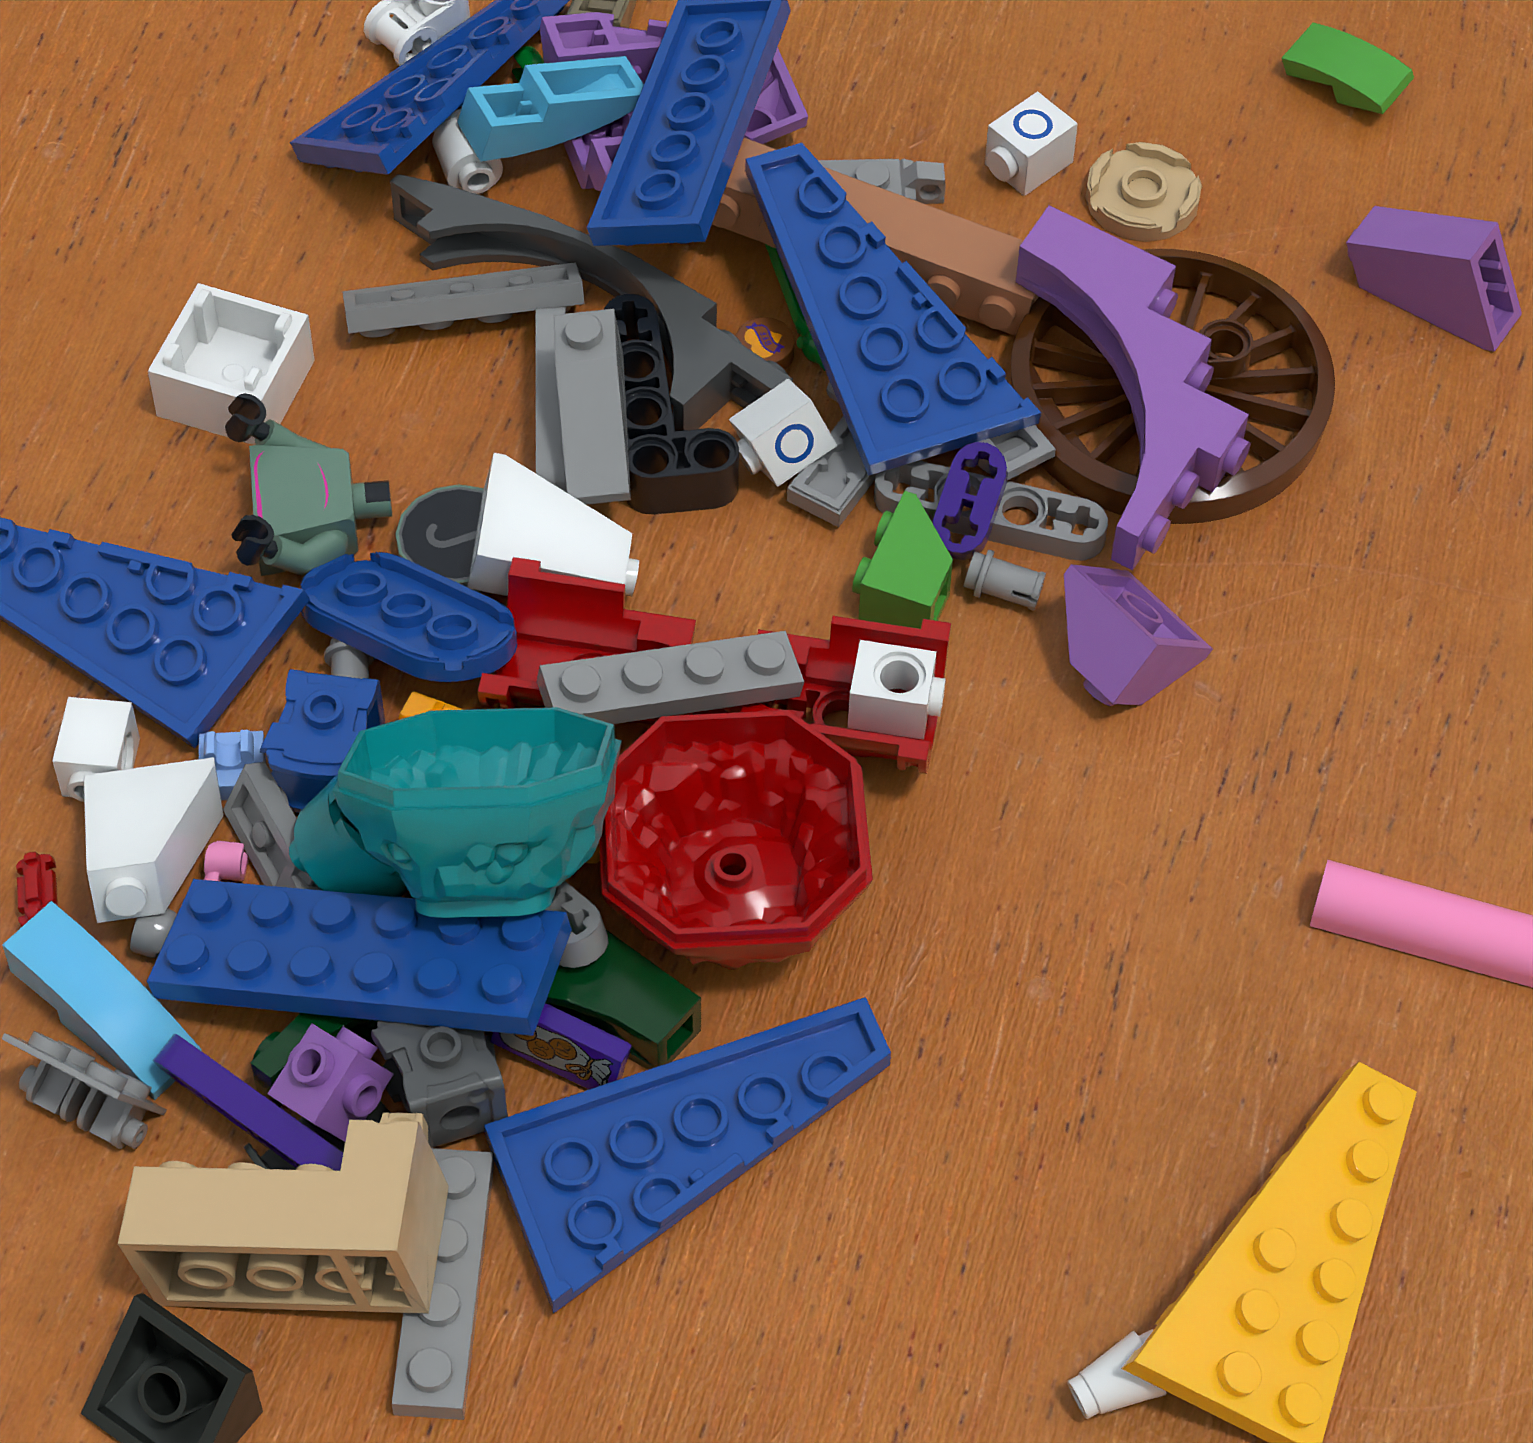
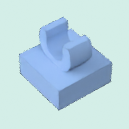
M240 730V732L226 733L210 731L205 734H199V759L214 757L221 800H228L245 764L266 763V753H260V748L265 739L263 731Z

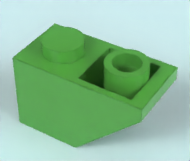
M904 490L895 512L886 510L883 513L874 540V545L878 546L872 559L863 557L860 561L854 577L852 592L860 594L858 620L921 629L923 619L938 621L950 596L953 559L917 495Z

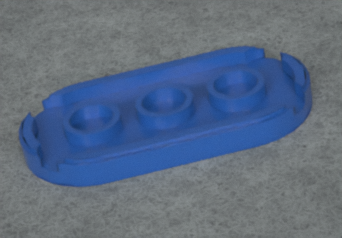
M385 552L370 553L371 561L362 560L355 562L354 554H344L328 563L313 568L302 580L301 589L305 590L310 600L301 613L310 626L412 676L438 682L471 680L481 677L482 673L490 674L498 670L516 652L517 632L514 626V618L506 606L400 556Z

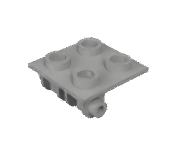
M33 1031L29 1041L6 1033L2 1037V1040L41 1060L38 1067L30 1065L20 1078L19 1089L26 1092L27 1101L60 1115V1118L67 1122L77 1118L78 1128L84 1131L89 1130L92 1134L110 1142L118 1149H122L126 1145L135 1149L142 1143L148 1126L141 1121L147 1110L161 1115H165L167 1109L146 1099L152 1089L151 1086L115 1069L113 1071L94 1062L95 1057L60 1040L57 1042L36 1031Z

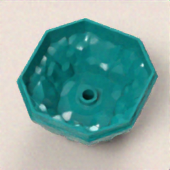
M558 707L428 711L359 731L338 770V780L332 790L343 814L359 830L365 850L380 862L390 865L394 871L399 873L409 893L415 898L416 910L420 914L438 918L530 915L550 907L557 886L572 876L593 856L602 835L603 820L615 798L616 769L622 740L615 739L614 724Z

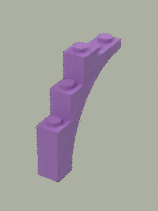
M1049 205L1019 247L1016 283L1053 304L1090 337L1113 367L1131 404L1140 443L1139 477L1136 489L1116 526L1111 560L1133 571L1146 550L1154 554L1161 546L1171 523L1167 518L1175 506L1184 509L1190 502L1198 485L1214 492L1226 472L1234 476L1239 471L1251 445L1249 441L1244 439L1249 414L1204 393L1214 371V367L1207 364L1212 339L1169 319L1178 299V294L1172 291L1176 266Z

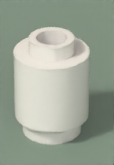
M458 109L434 130L433 147L449 186L474 194H481L497 183L502 175L503 165L500 159L480 162L457 123L461 109Z

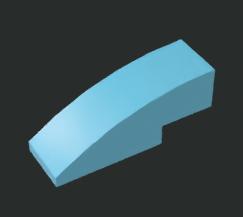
M626 56L525 65L519 83L469 87L457 123L480 162L514 157L549 148L580 137L632 112L644 84Z
M52 901L2 944L10 972L52 1005L58 1012L60 1022L117 1070L151 1086L152 1089L148 1095L153 1100H156L175 1082L173 1078L152 1061L172 1035H179L202 1051L197 1043L146 987L93 936Z

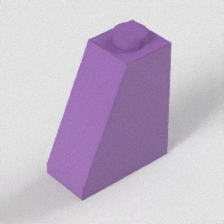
M1374 206L1346 242L1348 256L1353 264L1359 288L1484 350L1495 351L1522 315L1498 222Z

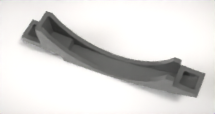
M397 174L390 180L394 220L431 244L420 253V262L432 270L480 262H511L541 267L576 262L581 279L598 286L614 297L623 294H638L649 299L657 311L662 350L672 377L670 403L674 406L672 416L675 431L699 429L730 400L746 408L786 379H790L793 382V378L788 376L779 364L771 360H764L742 345L734 334L717 328L716 302L637 256L613 245L593 246L590 235L542 214L449 185Z

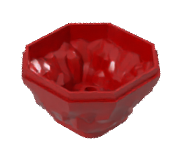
M790 710L662 716L618 758L615 798L603 820L602 835L599 840L602 895L606 903L633 923L646 936L647 940L656 941L675 955L684 956L692 965L706 961L729 970H735L748 963H779L792 955L809 952L824 932L865 892L873 880L862 766L857 763L853 756Z

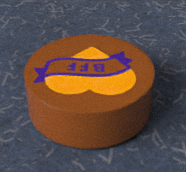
M760 317L749 320L738 329L736 337L742 345L764 360L774 361L784 370L791 365L794 358V335L785 323L774 318Z

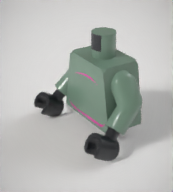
M240 394L230 404L228 410L232 417L225 424L227 436L236 442H245L252 436L255 438L256 444L249 446L253 515H246L241 518L231 534L232 539L242 542L236 551L237 557L242 564L251 566L259 562L261 576L288 571L304 577L313 568L328 563L344 554L350 555L358 552L356 520L392 517L389 480L353 483L349 452L344 449L330 448L299 436L274 420L269 419L264 422L266 408L252 394Z

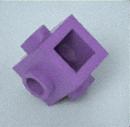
M311 1024L300 1043L291 1051L286 1065L267 1094L345 1142L349 1120H366L367 1116L379 1104L382 1092L394 1074L371 1060L378 1047L342 1026L335 1038L316 1025Z

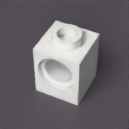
M860 640L850 690L848 728L924 740L928 715L940 717L946 679L934 677L937 652ZM890 689H903V690L908 691V692H905V693H895V692H892V691H889V690H890Z
M68 697L52 760L62 796L73 797L84 802V775L132 769L134 767L140 735L132 702Z

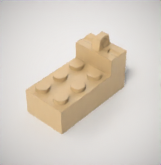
M388 1112L382 1114L380 1123L373 1120H349L340 1171H334L329 1167L318 1164H303L298 1166L296 1170L265 1169L259 1165L245 1162L233 1163L228 1168H197L192 1164L181 1161H167L159 1167L134 1166L118 1245L153 1300L160 1306L429 1314L449 1185L428 1143V1125L423 1114Z

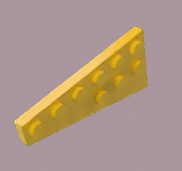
M1361 1062L1347 1069L1305 1124L1306 1129L1290 1150L1280 1157L1269 1172L1271 1174L1257 1194L1249 1198L1194 1271L1195 1276L1177 1300L1166 1308L1155 1323L1157 1325L1144 1344L1133 1352L1121 1369L1269 1443H1322L1417 1091Z

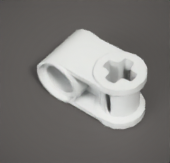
M382 0L367 15L364 23V34L371 42L376 45L383 44L394 54L396 64L401 66L469 19L468 0Z

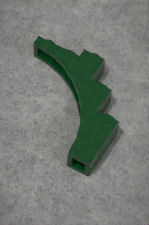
M607 930L608 946L596 961L576 968L558 966L545 1003L632 1045L628 1058L647 1070L672 1062L701 1031V997ZM300 1013L282 1032H272L258 1046L253 1060L250 1062L256 1091L278 1107L284 1105L267 1093L286 1065L291 1051L300 1043L311 1024L316 1025L335 1038L342 1026L376 1046L371 1037V1032L377 1029V1022L379 1020Z

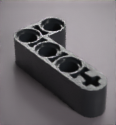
M638 294L616 296L608 302L604 310H615L624 358L631 500H626L627 504L635 511L652 515L716 509L726 506L734 500L738 493L739 446L736 439L730 433L714 428L675 431L655 306L649 299Z

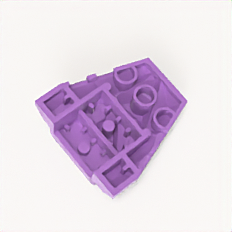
M600 12L542 17L540 33L544 63L626 56L644 84L667 29V22L649 19L646 31L613 26L614 14ZM778 47L744 138L760 144L803 128L808 120L806 109ZM633 111L585 135L563 142L582 189L595 188V190L602 191Z

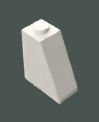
M493 453L483 489L468 588L508 596V573L512 558L517 557L541 561V572L625 584V595L632 596L638 575L639 560L629 558L632 540L631 532L507 455Z
M214 757L84 775L86 865L97 923L165 913L223 818V806Z

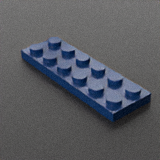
M788 0L677 1L588 223L587 230L593 246H631L635 244L659 243L686 244L706 241L791 10Z
M193 879L147 979V983L156 999L533 1036L572 928L567 912L543 910L523 916L438 918L425 916L417 912L414 898Z

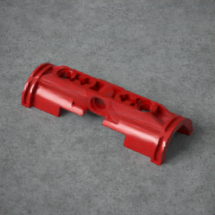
M513 557L508 573L507 608L511 611L514 618V626L517 632V648L513 657L504 666L496 670L494 675L482 673L477 691L479 702L482 706L489 707L500 703L502 709H513L518 702L544 706L537 684L540 665L692 644L696 620L625 609V584L541 572V561ZM832 616L830 640L787 634L804 679L800 697L679 715L777 711L783 709H776L774 706L781 704L787 706L786 710H790L804 721L806 719V708H813L812 723L809 725L850 755L897 760L898 770L906 771L907 767L916 766L918 767V773L927 774L938 716L928 715L924 740L827 726L823 719L833 711L844 710L849 712L850 690L860 640L936 651L934 677L944 678L951 623L923 619L921 629ZM758 629V634H765V633H772V632H773V631H766V630H760V629ZM890 689V690H889V691H892V692H895V693H905V692H908V691H905V690H903V689ZM661 717L631 722L653 725Z

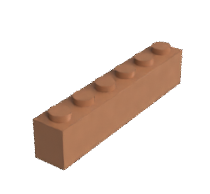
M744 138L712 224L776 248L746 175L745 162L747 158L777 149ZM824 167L847 193L846 200L867 223L872 221L886 237L885 244L902 263L907 261L954 314L1016 336L1023 318L1026 314H1029L1033 303L1039 297L1016 283L1019 247L1024 240Z

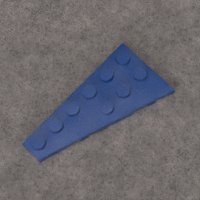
M570 0L493 1L292 140L290 144L299 162L324 165L326 168L338 167L352 169L355 172L366 171L388 175L457 108L463 105L469 87H480L540 29L542 17L556 16Z
M803 143L746 159V175L868 476L952 451L967 444L991 439L1039 424L1040 410L1028 397L1023 399L1005 379L1006 372L993 357L989 359L985 357L965 334L966 327L914 268L907 261L902 263L885 244L886 237L872 221L867 223L846 200L847 193Z
M0 517V619L124 702H132L133 708L193 748H196L199 744V734H205L211 729L310 600L304 589L283 585L282 588L255 582L250 576L229 572L228 575L195 568L191 562L106 542H101V545L74 539L69 533L49 529L47 533L18 526L13 520Z
M866 997L484 1125L485 1138L490 1151L493 1152L495 1164L553 1314L890 1066L891 1051Z

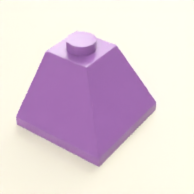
M1071 564L1064 573L1070 664L1086 678L1083 682L1084 688L1100 702L1108 706H1113L1114 704L1142 705L1205 660L1213 650L1211 646L1129 571Z

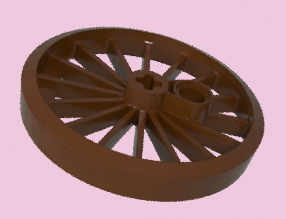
M1144 249V251L1176 266L1173 285L1197 288L1185 324L1186 327L1195 330L1207 292H1214L1241 303L1227 319L1212 321L1198 332L1212 339L1207 364L1214 367V371L1204 393L1249 414V418L1300 430L1295 438L1285 447L1247 422L1244 439L1251 443L1250 450L1266 459V461L1246 471L1241 467L1234 476L1226 472L1225 477L1221 479L1214 492L1198 485L1187 506L1184 509L1175 506L1167 519L1171 521L1170 524H1193L1221 520L1245 513L1283 492L1302 474L1312 460L1329 420L1334 401L1335 375L1330 351L1321 331L1308 312L1288 292L1262 274L1239 263L1206 253L1180 249ZM1038 297L1033 303L1029 314H1026L1014 340L1011 356L1012 387L1023 399L1028 397L1040 410L1041 417L1039 424H1036V426L1056 449L1055 457L1041 463V465L1054 479L1077 496L1093 501L1105 510L1122 515L1136 489L1139 466L1136 475L1110 467L1105 463L1137 432L1131 404L1113 367L1106 358L1040 342L1046 332L1055 325L1102 354L1081 328L1053 304ZM1254 314H1259L1279 331L1253 341L1251 332L1244 324ZM1289 348H1293L1297 352L1304 365L1301 368L1248 371L1250 364ZM1215 353H1226L1233 357L1223 358L1215 355ZM1032 363L1096 379L1042 382ZM1309 389L1312 393V409L1308 410L1245 393ZM1106 401L1067 418H1064L1056 405L1059 403ZM1130 414L1091 453L1077 436Z

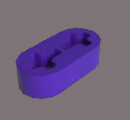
M974 442L967 444L957 452L952 461L933 518V525L952 559H970L975 551L980 553L984 549L1007 485L1008 471L1004 455L997 447L989 443ZM980 459L988 460L990 472L996 475L995 478H984L981 481L977 496L968 494L971 481L969 473L964 468L966 466L976 467ZM963 507L972 508L970 526L972 530L977 532L975 537L965 535L962 538L961 544L953 543L950 530L944 528L946 523L957 524Z

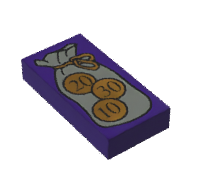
M546 1003L533 1036L493 1032L490 1041L589 1090L622 1079L632 1046L628 1042Z

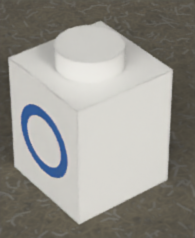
M1037 91L988 125L985 165L989 167L997 179L1007 182L1023 196H1026L1073 163L1078 123Z
M786 379L729 419L740 438L737 443L739 446V458L752 475L761 470L777 487L838 446L812 400L790 379Z

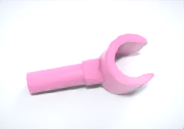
M227 841L211 843L205 854V877L203 880L243 881L248 864V855L244 852V844Z

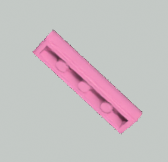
M1327 860L1310 922L1311 927L1533 988V915Z

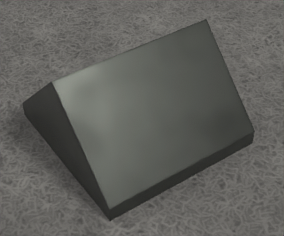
M140 1293L132 1299L81 1414L120 1443H237L262 1414L263 1409L251 1369L144 1293Z

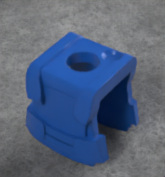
M289 670L285 688L287 702L278 723L272 722L260 748V753H266L269 767L273 769L271 774L277 785L285 792L293 812L300 813L338 774V770L359 731L385 724L381 687L378 679H360L310 673L302 670Z

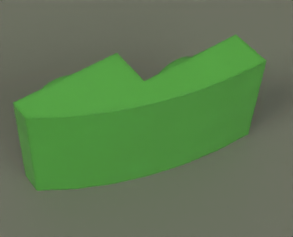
M1314 22L1282 57L1287 75L1330 85L1333 88L1337 103L1384 114L1414 79L1411 68L1382 49L1346 32Z

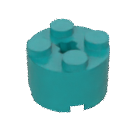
M337 774L299 813L294 828V840L289 846V856L292 863L299 870L308 873L310 878L323 891L401 897L408 889L401 880L399 873L394 871L390 865L380 862L365 850L359 830L343 814L338 806L332 790L338 780Z

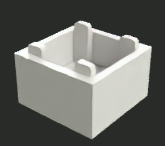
M198 283L148 370L157 417L228 437L225 431V424L232 417L228 407L238 395L247 393L254 395L264 404L266 408L264 422L271 419L281 424L315 361L309 316ZM252 436L245 441V443L256 445L255 438Z

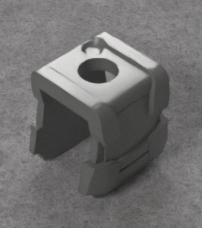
M389 1021L377 1022V1029L372 1030L371 1037L386 1060L382 1067L394 1074L387 1084L386 1090L394 1103L402 1102L407 1113L423 1114L428 1125V1143L431 1148L485 1132V1124L508 1117L504 1083L496 1063L494 1044L490 1042L492 1035L484 1036V1031L449 1028L445 1026Z

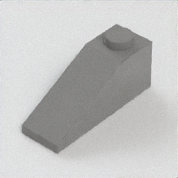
M605 309L553 315L555 366L567 493L584 504L631 500L624 358L615 310Z

